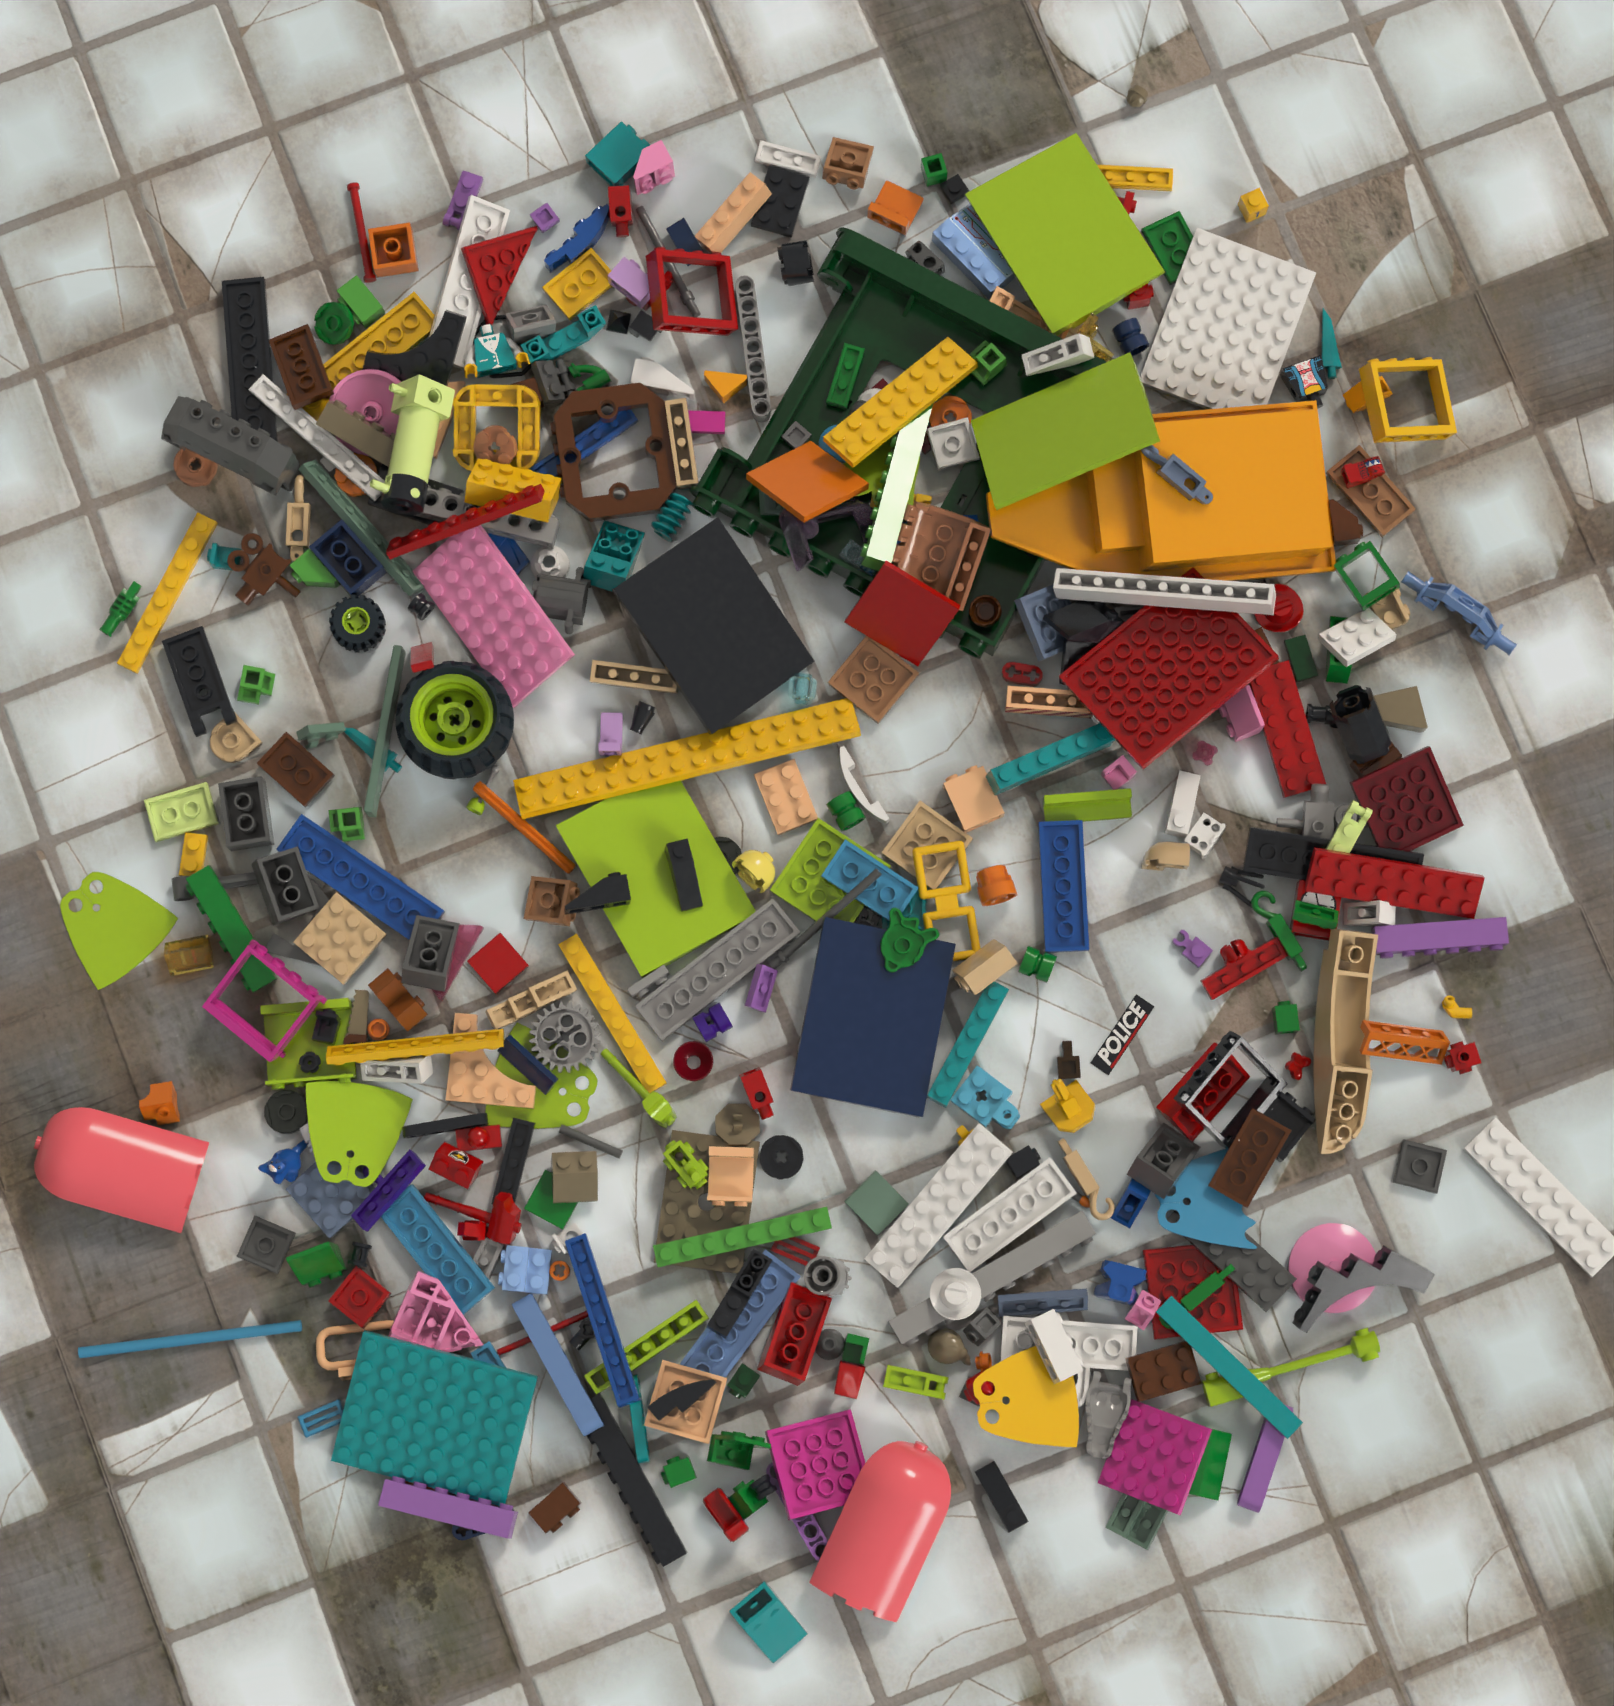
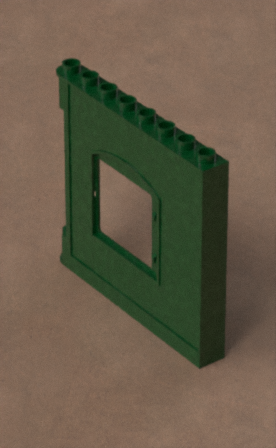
M841 227L836 232L838 238L817 273L818 278L822 282L831 286L832 290L841 295L748 460L728 448H718L699 484L692 486L690 492L695 497L691 505L698 512L714 518L717 511L732 518L729 526L736 532L752 538L755 531L770 538L767 546L777 554L790 558L794 551L808 558L805 566L810 571L824 578H828L831 571L846 579L843 584L844 588L861 597L878 572V570L871 569L874 572L872 575H869L864 571L861 572V569L853 563L855 558L860 564L862 563L863 558L861 559L858 554L861 552L863 544H867L868 538H865L868 526H872L873 520L870 519L872 491L861 496H854L803 523L794 515H760L759 489L746 480V473L793 450L791 446L782 440L781 436L795 421L812 434L808 442L812 441L819 446V439L824 430L830 426L838 425L849 416L850 407L857 402L860 395L864 392L881 361H887L905 371L946 337L952 339L968 354L986 340L989 344L992 342L1006 357L1007 366L984 386L970 373L947 392L952 396L963 399L966 403L985 413L994 411L1104 364L1106 361L1094 356L1093 359L1077 365L1027 376L1022 354L1062 340V338L851 229ZM844 343L865 348L847 410L826 404ZM976 442L979 460L964 464L940 508L960 515H977L978 522L989 527L986 494L990 492V488ZM962 495H964L967 498L964 501L962 507L958 506V504L961 501ZM989 534L964 610H959L939 638H942L945 632H948L961 639L958 648L966 654L978 659L981 658L984 652L993 656L1018 612L1014 600L1027 595L1046 559L1036 555L1029 557L1025 551L993 539ZM982 595L995 597L1002 609L999 621L994 626L987 628L977 626L969 616L971 602L976 597Z

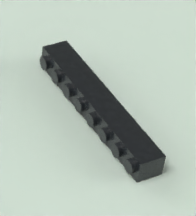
M598 1394L590 1400L604 1426L588 1434L587 1437L592 1445L596 1443L599 1449L597 1456L603 1465L607 1463L610 1472L607 1473L613 1484L617 1483L621 1491L618 1494L624 1505L628 1503L632 1511L629 1514L635 1525L639 1523L643 1529L640 1534L646 1545L651 1544L654 1550L651 1552L653 1559L657 1565L661 1563L664 1567L688 1552L601 1394Z

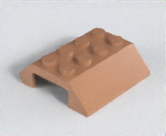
M914 501L913 505L907 504L903 517L904 520H907V524L902 523L898 536V541L901 542L896 544L892 559L893 565L961 605L959 610L963 611L991 528L974 519L931 504Z

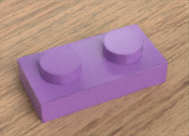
M763 964L756 965L745 1006L766 1013L778 970Z

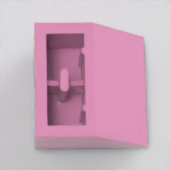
M662 140L642 149L633 176L637 195L641 193L647 194L655 186L667 184L675 177L673 160Z

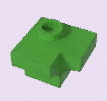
M986 340L969 354L978 362V367L971 374L983 386L1007 366L1006 357L992 342L989 344Z
M243 665L237 701L259 705L261 694L272 696L275 674L267 672L263 668Z
M362 807L328 810L331 832L341 831L343 841L365 839Z

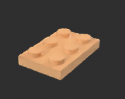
M795 759L754 774L777 835L817 820V814Z

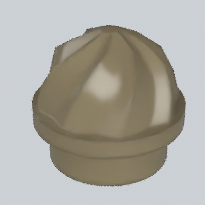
M1134 85L1133 88L1128 90V104L1132 107L1142 106L1147 101L1148 92L1141 86Z

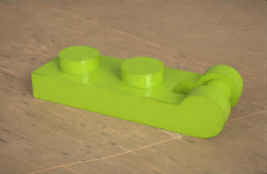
M887 1365L883 1387L945 1400L946 1393H944L945 1384H948L949 1377ZM930 1381L936 1382L935 1391L929 1390Z

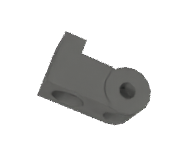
M917 241L905 251L909 260L940 276L945 273L944 263L921 241Z

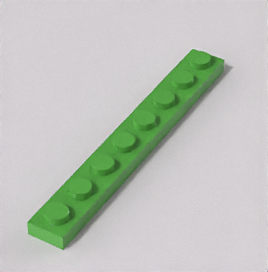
M823 1207L653 1245L658 1268L832 1229L828 1208Z

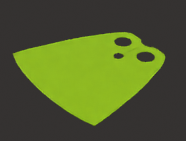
M92 872L82 880L81 887L78 890L67 893L62 898L60 905L62 917L72 944L98 990L117 981L141 963L164 940L178 920V917L143 892L101 872ZM94 880H99L103 884V890L98 894L92 893L89 889L90 883ZM77 898L82 901L83 906L80 911L72 912L69 909V902L72 899ZM93 904H99L100 910L94 911Z
M517 1022L509 1035L536 1057L539 1051L532 1052L531 1050L536 1044L529 1042V1040L535 1038L534 1035L529 1033L532 1029ZM557 1043L551 1045L549 1049L552 1050L553 1048H555ZM561 1047L557 1051V1056L565 1058L569 1052ZM499 1054L495 1067L501 1073L519 1083L535 1086L505 1057ZM541 1058L538 1061L542 1063L544 1058ZM548 1063L545 1067L558 1080L546 1095L536 1087L534 1109L486 1105L485 1113L488 1116V1125L511 1127L513 1118L536 1123L534 1129L561 1127L562 1124L565 1126L580 1124L588 1116L590 1109L588 1099L596 1090L597 1077L588 1066L585 1067L582 1063L579 1064V1071L574 1066L571 1067V1073H568L566 1068H563V1071L559 1073L557 1066L551 1071L550 1063ZM580 1076H585L589 1080V1086L585 1090H579L575 1085L576 1079ZM561 1088H565L567 1090V1093L564 1096L559 1094V1090ZM573 1102L581 1106L580 1114L575 1117L567 1112L568 1105Z
M339 1081L306 1083L309 1134L316 1165L322 1178L333 1183L347 1180L355 1186H370L381 1173L396 1146L413 1099L389 1089L361 1083H339ZM352 1150L354 1157L349 1158L346 1154L347 1151ZM332 1161H337L341 1165V1172L337 1175H332L327 1170L328 1164ZM359 1165H365L369 1169V1175L364 1179H360L355 1175V1169Z

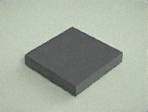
M1403 1139L1393 1183L1437 1194L1447 1150Z
M254 1215L236 1257L279 1274L296 1233Z

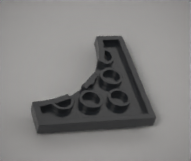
M445 310L439 326L424 343L402 353H380L368 350L362 370L376 369L385 371L395 376L401 382L420 374L448 386L467 316Z

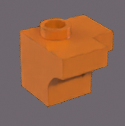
M172 1081L151 1084L149 1095L139 1100V1108L144 1121L156 1119L158 1125L180 1122L177 1093Z

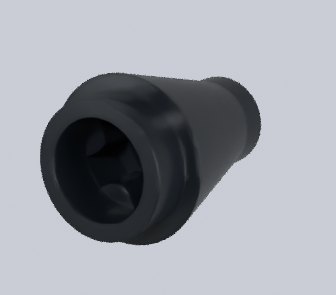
M639 701L638 705H635L630 730L642 735L643 730L655 714V707Z

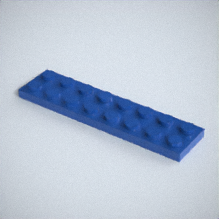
M303 814L299 816L276 849L281 852L298 846L305 869L408 940H410L416 915L440 919L445 913L443 909Z

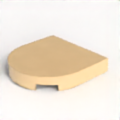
M236 712L235 715L238 722L227 726L224 719H222L213 728L210 736L212 752L220 760L228 761V763L242 761L262 744V741Z

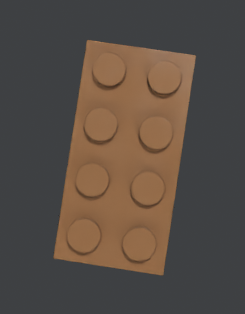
M1359 445L1331 467L1326 474L1383 538L1416 509L1386 474L1347 489L1340 472L1343 465L1354 464L1371 458Z

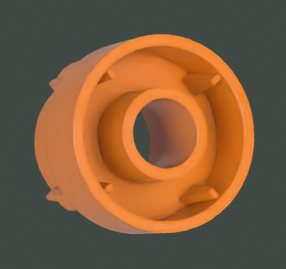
M1005 865L988 867L977 873L976 878L979 886L977 889L982 906L1000 904L1017 896L1011 875L1008 874Z

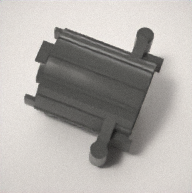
M582 567L576 569L575 579L542 574L541 576L537 575V581H533L534 599L548 618L565 621L566 634L573 633L574 624L583 625L588 588H591V580L583 579L584 569Z

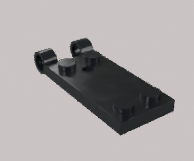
M200 626L163 640L162 643L195 736L199 737L207 734L201 716L221 709L227 726L238 722L204 627ZM203 689L208 691L205 696L200 695V691Z

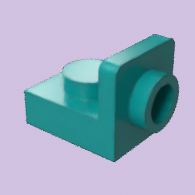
M213 543L212 549H208L207 561H210V565L214 569L234 571L228 565V556L231 552L241 549L223 547ZM241 557L235 558L237 565H240Z

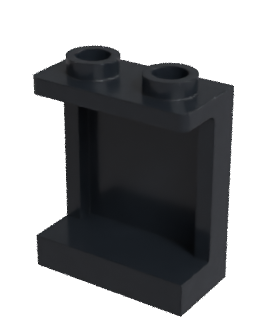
M1281 1092L1263 1113L1292 1130L1276 1157V1160L1282 1162L1288 1156L1291 1149L1316 1121L1313 1118L1314 1113L1305 1106L1301 1108L1295 1103L1297 1101L1296 1098L1288 1092L1285 1094Z

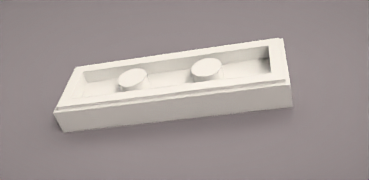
M760 140L755 162L816 178L821 156Z

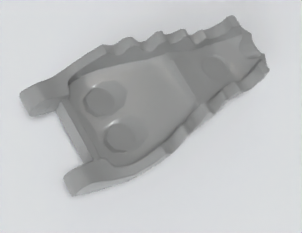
M1094 1371L1085 1403L1088 1431L1086 1450L1089 1455L1104 1459L1110 1457L1114 1441L1129 1412L1132 1378L1125 1377L1123 1386L1100 1382L1101 1372Z

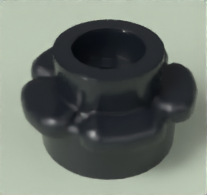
M306 1052L299 1059L300 1068L305 1073H315L319 1069L321 1059L314 1052Z

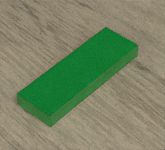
M844 343L826 400L827 405L847 410L865 348Z

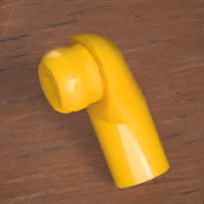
M1448 995L1442 1001L1443 1009L1451 1018H1472V1008L1459 1007L1453 996Z

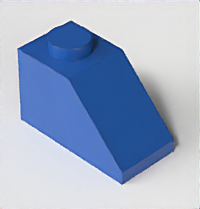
M1131 1178L1110 1218L1131 1228L1151 1190Z

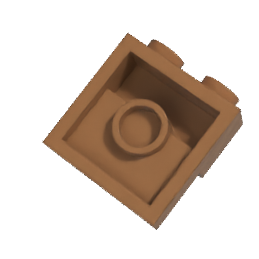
M833 137L823 168L822 179L831 185H836L837 183L845 184L853 190L864 188L874 146Z
M531 876L523 919L570 927V923L575 920L576 913L565 915L564 908L568 903L580 896L578 884L571 880Z

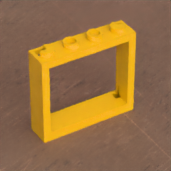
M1432 357L1422 358L1421 360L1406 358L1402 361H1397V358L1385 361L1371 359L1367 361L1366 365L1359 368L1374 443L1446 440L1457 433L1442 359L1433 360ZM1427 371L1438 425L1389 427L1378 372Z

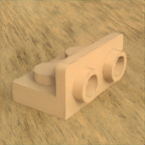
M1399 588L1370 607L1392 630L1406 624L1410 619V610L1406 604L1402 603Z

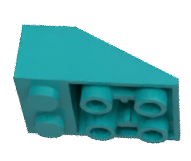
M604 520L584 566L583 579L591 580L592 586L612 591L613 588L631 577L645 532Z
M763 1581L729 1611L772 1663L776 1662L808 1634L766 1581Z

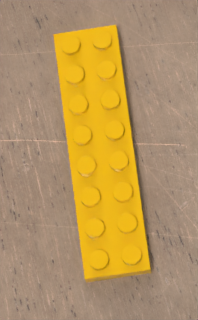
M415 292L411 293L324 363L333 390L343 378L363 369L368 350L380 353H402L413 349L430 335L435 315ZM330 396L306 405L302 409L318 421Z
M946 337L824 435L823 441L854 468L978 367V362L952 339Z

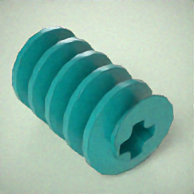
M677 493L670 494L671 500H666V507L660 509L662 514L656 515L658 522L653 521L651 523L654 532L669 542L673 541L669 534L677 535L674 527H682L678 522L679 519L686 521L683 513H691L688 505L692 506V502Z

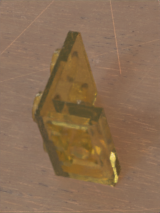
M1091 313L1076 334L1080 333L1090 338L1094 356L1106 362L1111 361L1114 354L1093 340L1099 328L1097 325L1099 317Z

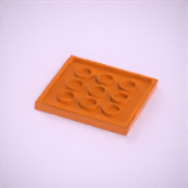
M812 441L746 473V480L803 523L869 488L867 481Z

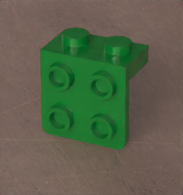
M721 1431V1435L712 1434L707 1461L749 1470L753 1448L770 1449L771 1444L765 1443V1438L748 1437L745 1433Z

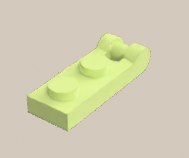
M1352 800L1326 849L1350 853L1373 810L1368 807L1363 808L1359 806L1358 802ZM1354 813L1361 816L1358 822L1351 819Z

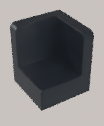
M642 310L629 326L630 334L636 338L641 335L648 341H652L657 332H662V330H653L652 317Z

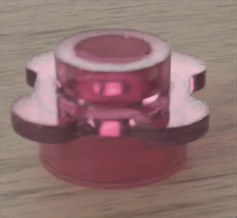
M1199 741L1197 743L1198 748L1192 754V757L1195 761L1200 760L1206 766H1209L1213 763L1212 758L1218 752L1216 746H1212L1205 741Z

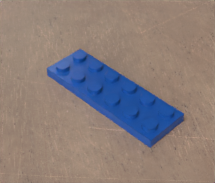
M1083 820L1039 822L1045 952L1089 951Z

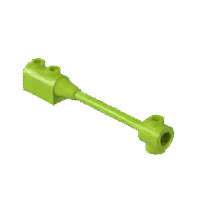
M1367 1327L1355 1331L1356 1336L1351 1338L1350 1345L1271 1368H1253L1248 1370L1260 1382H1263L1276 1375L1352 1353L1357 1358H1361L1362 1362L1379 1358L1380 1345L1375 1332H1369ZM1218 1372L1206 1374V1380H1202V1387L1208 1407L1243 1398Z

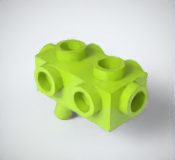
M673 1140L664 1147L666 1151L663 1155L666 1158L663 1162L670 1171L675 1169L678 1172L677 1180L684 1188L689 1186L690 1189L695 1187L698 1190L708 1182L705 1178L709 1176L706 1172L709 1168L702 1159L697 1161L692 1154L695 1151L687 1141L683 1144L681 1140L678 1142ZM680 1152L683 1154L681 1161L675 1159L676 1153Z

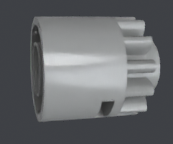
M819 1256L810 1260L804 1269L803 1275L805 1285L811 1292L830 1297L842 1295V1291L845 1288H849L848 1280L852 1279L848 1275L850 1268L844 1265V1261L826 1256Z

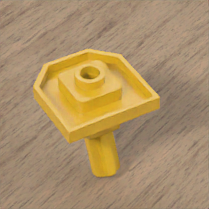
M1054 1079L1051 1088L1055 1094L1042 1102L1040 1106L1059 1131L1075 1133L1093 1120L1095 1103L1077 1080L1065 1086L1062 1079Z

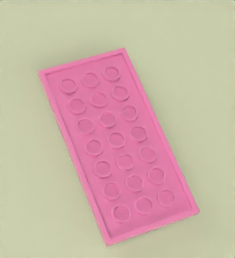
M481 525L450 536L413 570L415 576L423 584L425 590L479 665L494 675L503 685L509 695L513 708L575 655Z

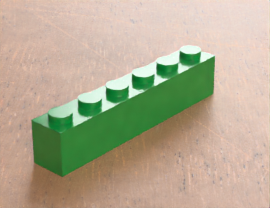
M208 865L187 877L188 883L185 886L191 896L196 895L199 900L196 903L202 915L207 914L209 917L208 925L214 934H219L222 939L219 941V944L225 953L229 951L233 958L230 960L233 966L245 948L250 945V941L255 939L211 865ZM253 954L240 969L244 977L241 981L247 991L251 989L252 992H256L278 979L275 973Z

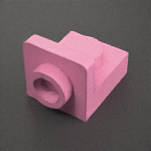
M1142 1290L1136 1302L1127 1313L1125 1320L1145 1330L1154 1317L1161 1300Z

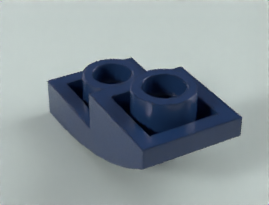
M685 218L666 228L677 249H684L685 252L703 251Z

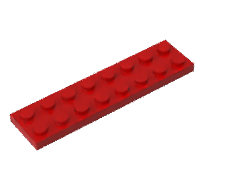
M1314 847L1304 890L1311 893L1367 902L1381 900L1389 902L1391 906L1474 919L1485 877L1479 874Z

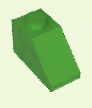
M310 549L290 564L293 570L290 574L298 583L302 581L306 586L337 588L340 586L336 578Z

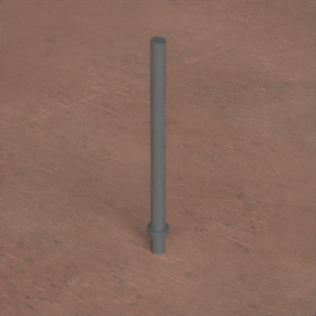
M877 868L873 870L786 949L780 950L777 953L778 956L769 965L776 969L783 962L789 961V957L822 928L824 917L834 918L877 880L882 873Z

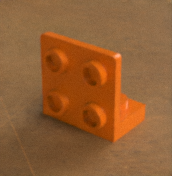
M886 181L875 203H870L867 218L906 236L924 198L890 181Z

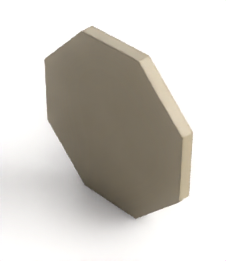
M746 1103L727 1104L715 1116L716 1135L729 1146H747L760 1134V1116Z

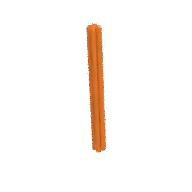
M479 781L474 785L473 791L562 870L570 874L575 869L576 865L526 820L522 819L517 812L483 782Z

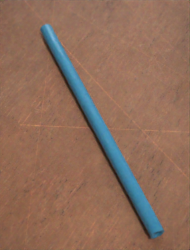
M297 1320L78 1347L79 1358L300 1332L302 1331V1322Z

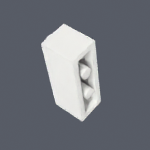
M1052 1309L1025 1322L1054 1384L1083 1371V1362L1077 1353L1075 1354L1072 1347L1073 1341L1070 1335L1065 1333L1062 1326L1063 1320L1059 1313Z

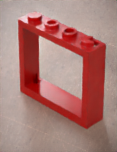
M665 247L654 248L652 252L646 255L653 330L728 336L738 330L730 256L722 255L719 252L706 254L699 250L693 252H685L684 249L666 250ZM663 262L716 267L722 320L668 315Z

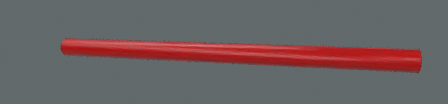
M586 1310L550 1327L553 1332L589 1317ZM527 1336L497 1349L498 1355H503L532 1341Z

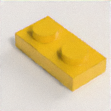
M185 832L179 876H190L204 868L208 835Z

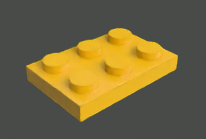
M590 248L546 283L542 289L570 321L613 287L609 284L607 276L611 270L597 253Z

